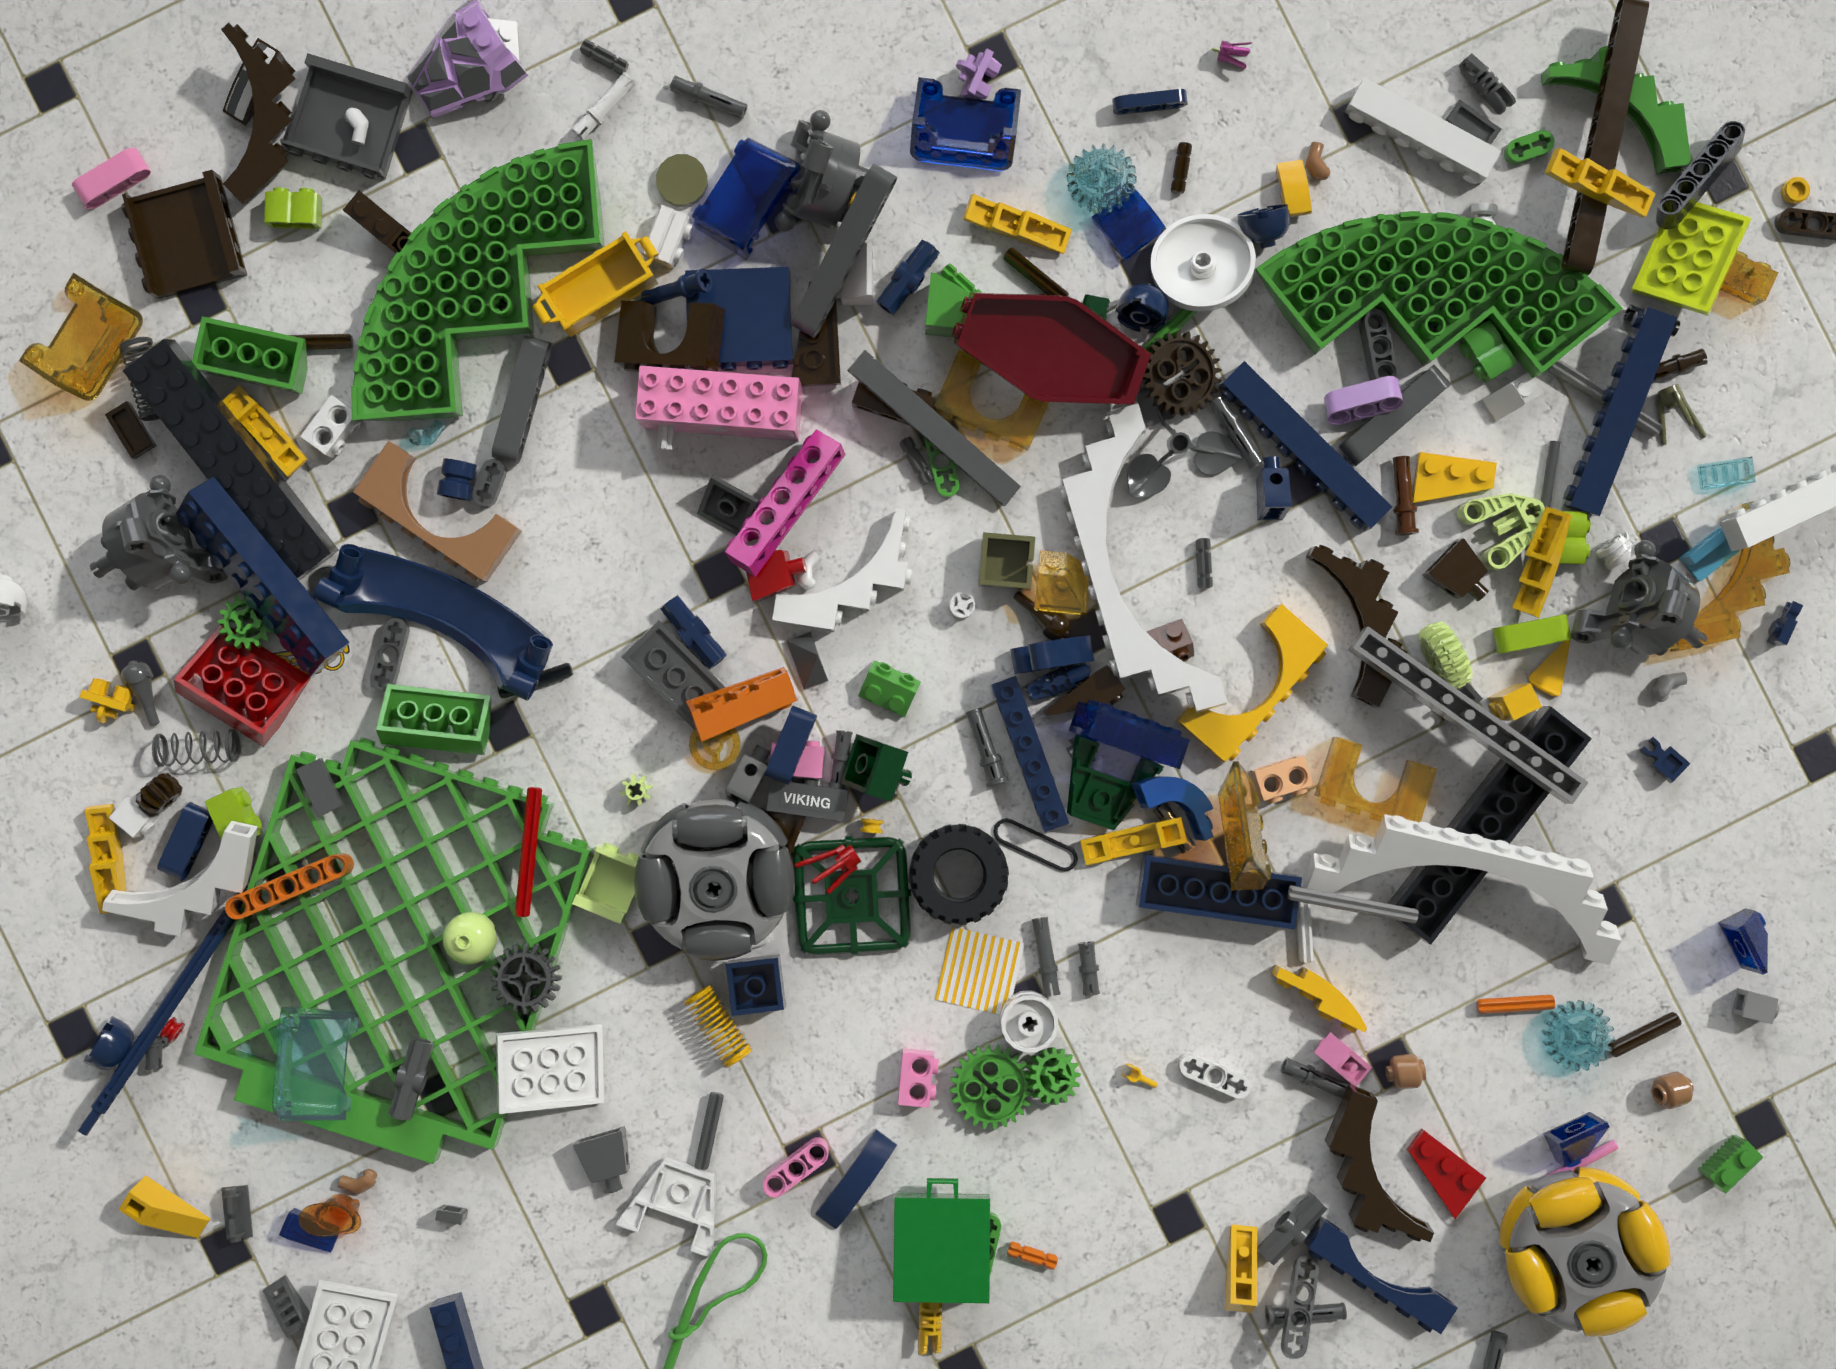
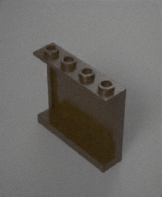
M213 170L202 172L204 178L131 197L126 193L122 194L124 201L121 205L125 217L129 219L131 228L128 229V233L137 249L135 259L138 266L142 268L144 278L141 279L142 285L146 293L157 299L247 275L222 178Z

